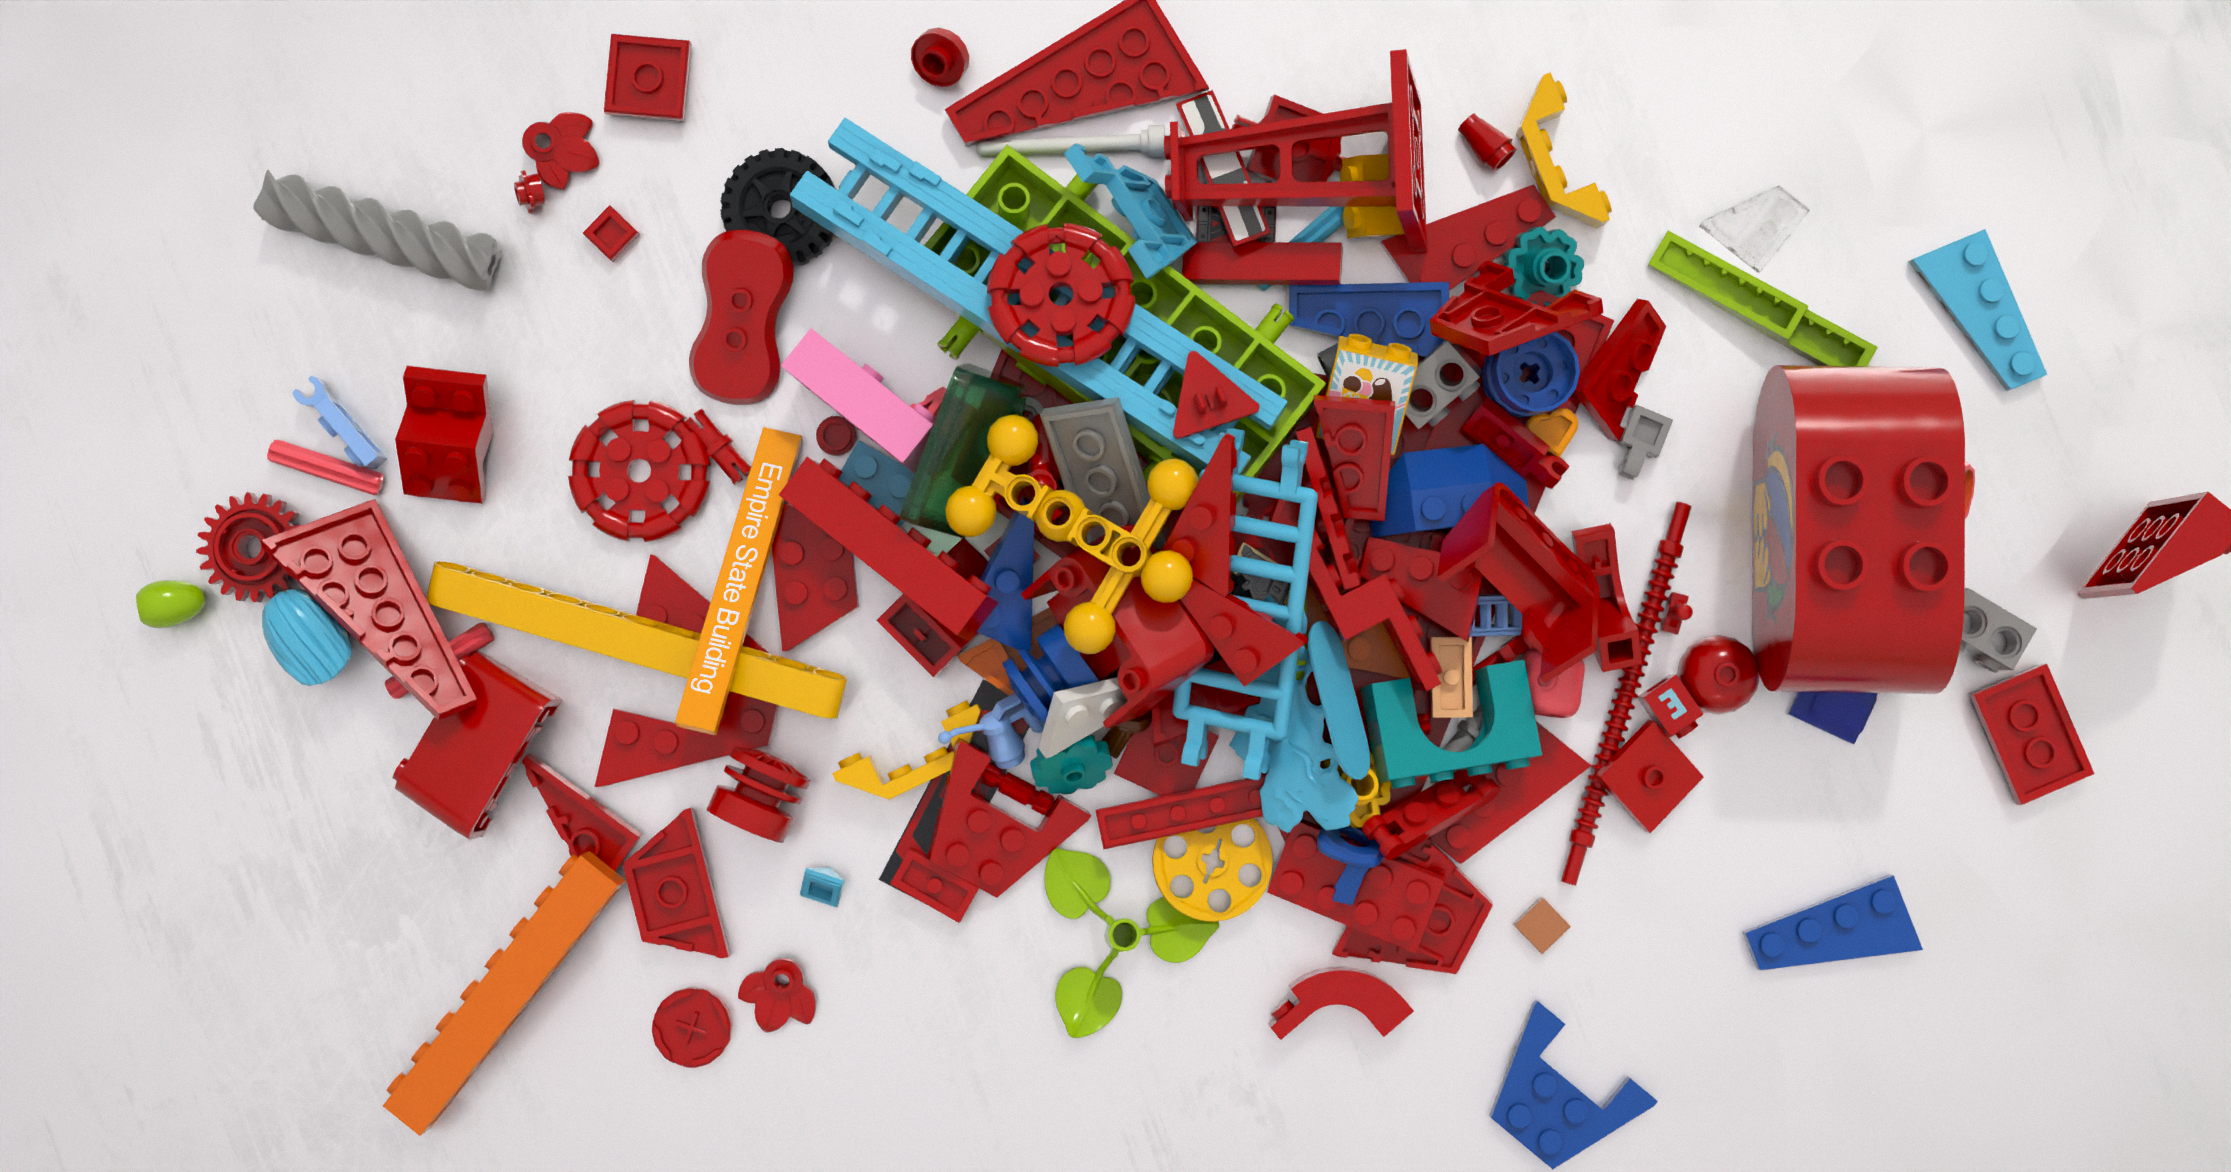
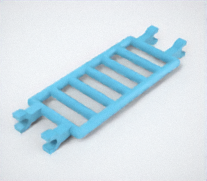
M1228 428L1227 433L1219 434L1218 445L1222 437L1228 433L1235 437L1234 445L1237 450V467L1233 469V490L1300 503L1298 527L1236 515L1235 526L1232 530L1295 543L1293 567L1237 555L1231 556V571L1290 583L1288 606L1241 596L1236 597L1248 603L1253 610L1264 612L1273 617V620L1285 622V629L1292 633H1301L1318 494L1314 489L1301 487L1303 466L1309 442L1291 440L1290 445H1283L1280 483L1238 474L1245 431ZM1203 469V470L1200 472V474H1199V480H1200L1201 476L1203 475L1205 469ZM1299 649L1280 661L1278 684L1255 679L1244 687L1236 675L1201 668L1174 690L1172 712L1176 718L1188 720L1187 738L1183 748L1181 763L1197 767L1200 759L1207 758L1208 725L1250 734L1243 777L1259 780L1261 772L1266 773L1268 771L1269 740H1284L1288 735ZM1193 682L1276 700L1273 722L1190 705L1191 684Z

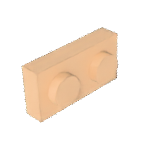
M1431 637L1430 651L1436 656L1443 673L1437 675L1441 684L1431 689V718L1473 717L1472 637L1469 638V642L1460 637Z

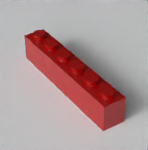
M806 457L779 493V496L954 634L970 641L999 603L988 594L992 587L974 574L969 579L958 571L962 565L960 562L943 550L937 555L929 549L928 546L932 541L914 527L909 532L898 524L902 517L884 504L879 509L869 502L872 494L855 481L850 486L839 478L843 472L825 458H823L821 463H818Z

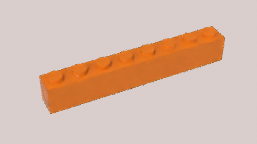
M588 851L580 855L579 858L573 854L558 872L563 876L554 889L549 885L534 902V905L538 907L530 920L523 917L509 934L514 939L505 951L499 948L490 957L484 966L489 970L481 982L474 979L460 996L465 1001L456 1013L450 1010L436 1026L435 1029L440 1034L432 1044L426 1041L420 1046L411 1058V1061L415 1063L413 1068L407 1075L401 1072L387 1088L386 1091L391 1096L383 1104V1107L419 1136L435 1124L626 882L623 877L592 852Z

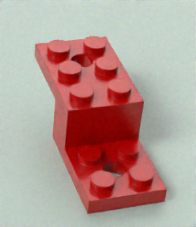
M1314 529L1307 581L1328 623L1335 629L1340 640H1347L1382 622L1417 691H1429L1440 685L1441 682L1437 675L1443 673L1442 668L1432 651H1424L1419 641V638L1424 636L1423 631L1413 614L1410 616L1406 615L1400 602L1405 600V596L1396 579L1388 580L1386 574H1382L1340 594L1337 588L1343 586L1342 581L1333 564L1327 566L1324 564L1319 554V551L1323 550L1324 546ZM1287 542L1294 554L1295 543Z

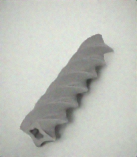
M268 169L261 192L253 205V209L262 220L280 230L303 232L306 236L323 243H340L343 247L354 253L378 255L381 259L392 265L416 267L431 277L439 279L453 278L459 284L474 290H489L494 270L502 255V250L497 251L496 239L486 233H478L465 238L453 223L441 221L427 226L422 218L412 210H401L389 215L384 206L376 199L364 198L351 203L340 188L328 186L313 191L308 182L299 175H288L276 180Z

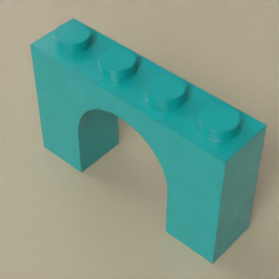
M1525 661L1489 665L1474 671L1482 711V724L1476 740L1462 752L1443 750L1434 745L1424 735L1417 718L1410 678L1373 683L1360 688L1378 783L1391 782L1392 789L1416 785V777L1429 775L1430 783L1454 779L1453 771L1467 769L1469 777L1492 773L1491 765L1505 763L1506 770L1529 767V759L1541 756L1542 751Z

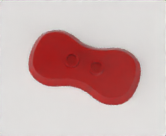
M730 230L716 236L707 246L703 255L702 278L707 296V312L702 329L690 351L689 369L694 384L706 396L723 403L749 405L761 402L767 398L774 390L780 376V358L775 339V324L780 307L792 286L794 269L789 251L777 239L756 231Z

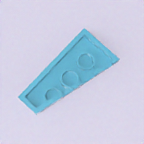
M1986 229L1908 261L1914 270L1920 272L1929 284V289L1936 299L1942 301L1954 317V323L1962 333H1966L1975 345L1976 352L2006 391L2047 375Z

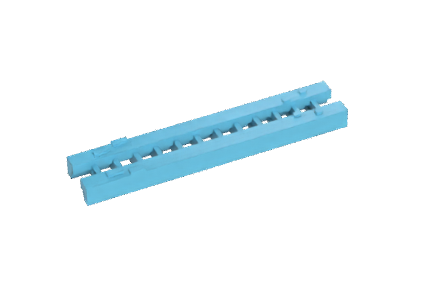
M844 117L828 140V145L830 149L855 164V168L847 173L839 185V190L806 171L790 193L793 208L1006 344L997 333L990 319L988 307L991 306V295L987 294V283L991 269L999 254L1005 255L1012 247L1010 242L1022 234L1023 231L948 184L939 175L919 162H914ZM870 175L889 186V189L873 212L853 200ZM904 196L923 208L906 234L886 222ZM937 218L957 230L940 256L920 243ZM970 239L991 252L974 277L953 265ZM1049 248V253H1054V251ZM1023 258L1017 265V268L1026 274L1033 264ZM1056 287L1052 290L1059 295L1054 304L1064 306L1071 302L1073 294L1068 288ZM1103 287L1102 299L1115 296L1114 289ZM1011 294L1008 298V304L1021 305L1020 294ZM1136 303L1130 324L1123 335L1127 340L1110 365L1099 358L1075 366V362L1059 363V367L1037 364L1092 401L1119 397L1129 425L1201 471L1206 469L1218 447L1219 434L1227 433L1228 428H1235L1240 419L1215 427L1212 431L1206 430L1182 439H1176L1173 436L1177 408L1169 401L1158 397V395L1175 371L1184 376L1189 352H1198L1254 399L1260 406L1259 411L1247 417L1270 431L1273 425L1278 422L1288 402ZM1097 318L1089 328L1099 332L1105 324ZM1029 323L1022 330L1030 338L1038 333ZM1056 336L1057 347L1073 346V341L1067 337ZM1009 343L1007 345L1016 352L1020 353V350L1016 348L1012 343ZM1141 349L1161 361L1144 387L1124 375ZM1244 451L1240 453L1239 475L1243 473L1251 458Z

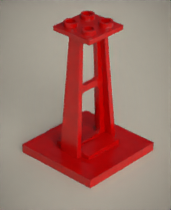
M1407 50L1390 51L1391 103L1186 137L1178 121L1170 122V135L1164 136L1166 160H1171V174L1165 175V192L1167 199H1172L1174 210L1178 209L1186 222L1193 221V206L1396 207L1411 253L1428 252L1421 97ZM1374 132H1385L1388 135L1389 176L1385 180L1297 182L1294 179L1293 148L1298 143ZM1267 147H1277L1280 150V179L1277 182L1202 184L1198 180V162L1204 156Z

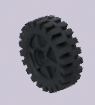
M775 148L774 151L762 150L754 157L750 155L745 158V162L741 166L737 165L733 169V175L731 178H727L724 184V193L721 194L720 202L722 209L720 211L725 230L756 231L777 239L789 251L793 268L796 265H805L809 263L810 259L823 253L822 250L832 242L834 233L793 208L790 193L806 171H809L835 188L826 171L809 156H805L795 150L787 151L784 148ZM778 200L789 201L791 205L789 213L783 218L771 216V207Z

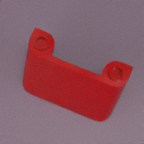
M475 652L471 657L464 655L459 661L477 698L476 706L441 720L434 717L410 759L404 758L397 766L392 777L397 781L395 785L397 791L469 840L483 837L493 820L485 812L495 810L498 802H496L497 798L534 735L539 734L543 727L537 724V722L542 724L548 715L553 717L563 700L482 652Z

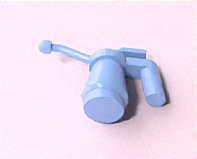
M1013 693L998 701L994 709L980 719L979 724L954 728L949 732L945 730L939 734L938 740L940 743L946 744L956 735L982 730L986 735L988 753L992 760L995 761L996 766L1001 769H1010L1019 765L1025 759L1024 741L1012 726V722L1023 717L1035 733L1043 732L1045 724L1035 716L1033 717L1021 700Z

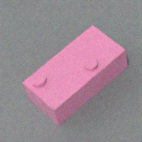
M810 328L781 364V367L918 477L922 475L949 441L932 424L936 417L919 403L914 408L910 407L881 384L884 378L866 363L861 368L812 328Z

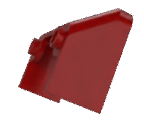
M1501 482L1495 483L1478 497L1443 539L1437 577L1444 582L1457 572L1467 573L1475 567L1523 615L1521 635L1530 648L1537 649L1542 654L1540 679L1547 683L1596 651L1600 588L1593 573L1505 484Z
M1128 524L1120 526V528L1131 533L1135 525ZM1106 534L1088 544L1090 546L1101 544ZM1152 545L1151 548H1150V550H1151L1152 555H1153V554L1157 553V551L1155 550V548H1154L1153 545ZM1131 546L1123 552L1122 562L1124 566L1137 564L1141 557L1139 547ZM1079 548L1058 560L1025 589L1021 595L1024 600L1058 591L1065 597L1074 598L1083 595L1089 590L1094 597L1111 566ZM1141 576L1132 578L1112 613L1115 620V632L1131 657L1118 670V684L1128 701L1103 721L1106 729L1146 714L1206 665L1214 655L1215 646L1182 601L1179 599L1175 602L1162 603L1153 600L1145 593L1141 584Z

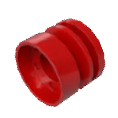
M734 746L730 757L744 764V770L731 765L725 766L724 772L738 781L736 788L717 785L706 810L745 831L768 840L783 843L793 817L779 808L782 801L800 804L802 797L787 788L789 785L807 790L811 780L796 770L792 764L760 750H749Z

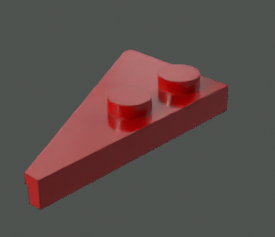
M1229 433L1222 437L1162 551L1171 550L1184 556L1192 568L1193 577L1225 598L1234 589V581L1231 580V556L1235 554V540L1232 530L1235 526L1236 516L1233 469L1237 467V450L1234 445L1235 437Z
M1194 577L1190 590L1180 599L1244 687L1309 641L1304 634L1300 632L1294 634L1274 623V618L1270 615L1253 610L1245 601L1232 594L1225 598Z
M531 753L525 755L521 762L525 766L526 776L533 788H538L548 807L546 812L560 838L567 843L570 856L575 854L579 858L580 855L590 851L617 872L643 834Z

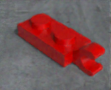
M1489 397L1484 400L1462 427L1465 432L1480 444L1487 446L1520 476L1525 478L1529 472H1532L1543 485L1550 489L1554 488L1561 480V476L1569 468V465L1562 458L1546 455L1550 446Z

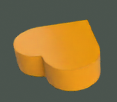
M1558 409L1550 415L1542 413L1532 416L1527 421L1525 427L1550 446L1547 451L1549 454L1561 457L1577 431L1578 419L1571 410Z

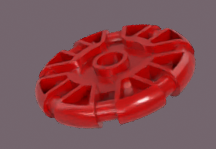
M1063 223L1064 227L1048 228L1047 224H1044L1018 235L1010 242L1012 247L1005 255L999 254L991 269L987 283V294L991 295V306L988 307V311L999 336L1007 345L1012 343L1020 350L1019 355L1037 364L1050 367H1059V363L1075 362V366H1078L1104 355L1112 348L1111 343L1118 335H1124L1135 308L1136 297L1131 295L1130 285L1134 282V279L1123 254L1115 245L1110 247L1102 240V234L1088 227L1073 223ZM1065 243V253L1060 251L1052 254L1049 253V244ZM1090 253H1093L1101 260L1094 269L1084 261ZM1023 258L1033 264L1026 274L1017 268V265ZM1056 287H1066L1072 292L1073 298L1067 305L1059 306L1050 300L1049 294ZM1103 287H1114L1115 296L1102 299ZM1007 294H1020L1021 305L1008 304ZM1097 318L1105 324L1099 332L1089 328ZM1028 323L1038 331L1031 338L1022 331ZM1072 335L1073 346L1057 347L1056 336Z
M635 400L623 401L597 413L599 417L589 427L585 424L577 435L569 456V461H572V476H568L569 487L580 512H586L594 521L592 525L601 532L628 542L630 538H643L644 542L656 541L682 529L680 525L690 515L694 517L705 501L710 481H707V466H711L710 459L705 454L706 449L693 430L690 431L685 427L686 416L669 405L652 400L649 401V404H636ZM636 419L648 420V432L635 431ZM609 429H612L618 438L612 439L606 446L600 437ZM672 432L682 440L674 449L665 441ZM638 460H645L651 468L649 478L639 483L633 481L630 476L632 464ZM589 462H600V477H588ZM680 465L691 466V480H680ZM605 494L615 502L609 510H605L598 503ZM673 495L680 504L669 513L661 504ZM632 510L645 511L644 523L632 522Z

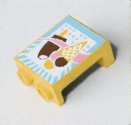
M1349 334L1348 337L1339 336L1325 396L1395 401L1391 455H1395L1418 367V354L1411 352L1412 349L1406 345L1389 343L1388 346L1372 343V339L1360 334ZM1318 419L1316 438L1324 439L1320 419Z

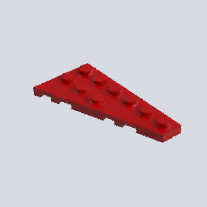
M1124 0L947 107L945 112L967 146L981 141H989L1208 91L1209 86L1157 1Z

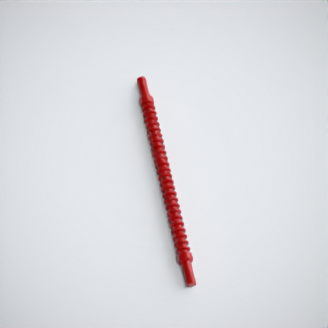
M1676 502L1666 537L1659 541L1657 552L1660 553V557L1654 559L1657 568L1650 571L1654 578L1647 581L1651 587L1649 591H1644V595L1647 596V600L1641 602L1644 611L1637 614L1641 618L1640 623L1635 624L1639 631L1642 664L1621 668L1624 676L1617 679L1621 686L1614 689V692L1618 695L1616 699L1611 700V703L1614 704L1613 710H1608L1607 712L1611 715V719L1604 722L1608 728L1606 732H1601L1604 741L1598 743L1601 751L1594 755L1598 759L1597 764L1591 765V768L1594 769V774L1588 775L1591 784L1584 787L1588 794L1586 797H1581L1584 807L1578 808L1581 817L1574 820L1578 824L1577 829L1573 828L1569 836V841L1572 845L1561 881L1574 886L1577 884L1587 848H1592L1595 841V835L1592 832L1593 829H1598L1599 827L1595 824L1596 818L1602 817L1598 813L1599 808L1605 807L1602 798L1603 796H1608L1605 787L1595 775L1619 751V743L1625 741V738L1622 737V732L1628 731L1625 722L1632 719L1628 712L1630 709H1635L1632 700L1638 698L1635 689L1642 686L1638 679L1645 676V673L1642 672V667L1648 666L1645 657L1652 654L1648 647L1650 644L1653 645L1655 643L1651 639L1652 634L1658 633L1655 624L1662 621L1658 614L1665 611L1661 604L1663 601L1668 600V597L1665 596V591L1671 590L1668 581L1675 578L1671 571L1678 568L1675 560L1676 558H1681L1684 546L1680 543L1692 506L1682 502Z

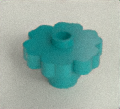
M1533 227L1527 232L1519 233L1515 239L1516 248H1510L1504 253L1505 263L1503 266L1512 268L1515 283L1509 286V291L1513 296L1519 297V299L1523 298L1526 301L1531 296L1530 294L1540 290L1561 298L1571 292L1570 286H1576L1582 281L1581 271L1584 268V260L1580 256L1574 255L1577 242L1561 229L1547 231L1543 227ZM1546 301L1544 302V305H1545V306H1548V305L1551 304V303L1546 302Z
M1092 734L1050 758H1045L1038 748L1036 750L1037 757L1030 761L1035 785L1037 787H1048V792L1051 794H1072L1078 788L1091 789L1097 783L1106 779L1105 771L1113 767L1107 742L1095 741V736Z

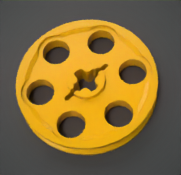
M1255 818L1216 826L1215 830L1211 833H1202L1195 830L1156 839L1152 856L1153 874L1156 884L1167 902L1177 911L1190 918L1216 922L1239 916L1250 909L1261 898L1270 881L1273 865L1272 850L1264 829ZM1247 825L1252 829L1254 840L1250 846L1242 848L1234 844L1231 834L1236 826ZM1179 836L1185 841L1187 848L1184 856L1173 859L1166 855L1163 847L1167 838ZM1220 839L1218 859L1223 862V867L1214 868L1212 873H1209L1206 884H1204L1203 880L1207 873V864L1201 861L1202 855H1210L1215 850ZM1253 864L1260 870L1261 879L1256 886L1247 887L1240 882L1238 874L1243 865ZM1184 875L1191 879L1193 891L1189 897L1178 898L1172 894L1170 884L1174 877ZM1216 889L1226 891L1230 897V906L1222 913L1213 911L1208 905V896Z

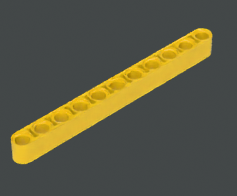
M446 561L434 562L426 596L429 604L686 679H688L701 636L697 632ZM742 646L729 691L818 717L835 719L839 715L847 677L823 668Z

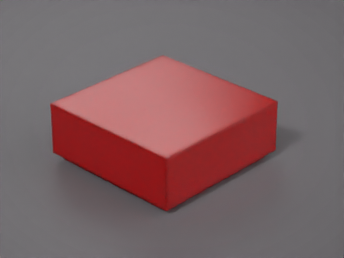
M610 205L583 232L612 262L640 235Z

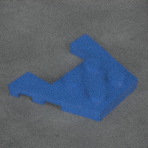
M1535 1000L1529 1010L1526 1025L1519 1036L1516 1051L1509 1069L1507 1068L1489 1116L1551 1169H1554L1654 1107L1658 1101L1627 1076L1603 1107L1595 1104L1540 1058L1542 1052L1566 1024Z

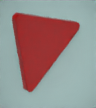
M1191 351L1187 357L1173 436L1176 439H1182L1256 414L1260 406L1198 352Z

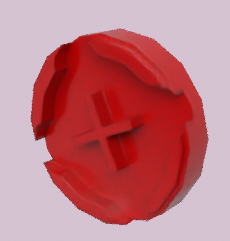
M688 987L673 992L660 1003L654 1015L651 1031L655 1046L665 1059L683 1067L696 1068L711 1063L724 1052L731 1040L733 1023L729 1008L718 995L708 989Z

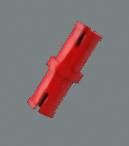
M703 409L698 410L693 415L703 428H699L691 417L684 422L685 427L690 431L693 430L706 449L705 454L708 459L715 460L730 478L733 485L739 484L743 479L733 466L736 465L746 477L749 476L751 466L731 445L733 442L728 434L723 435Z

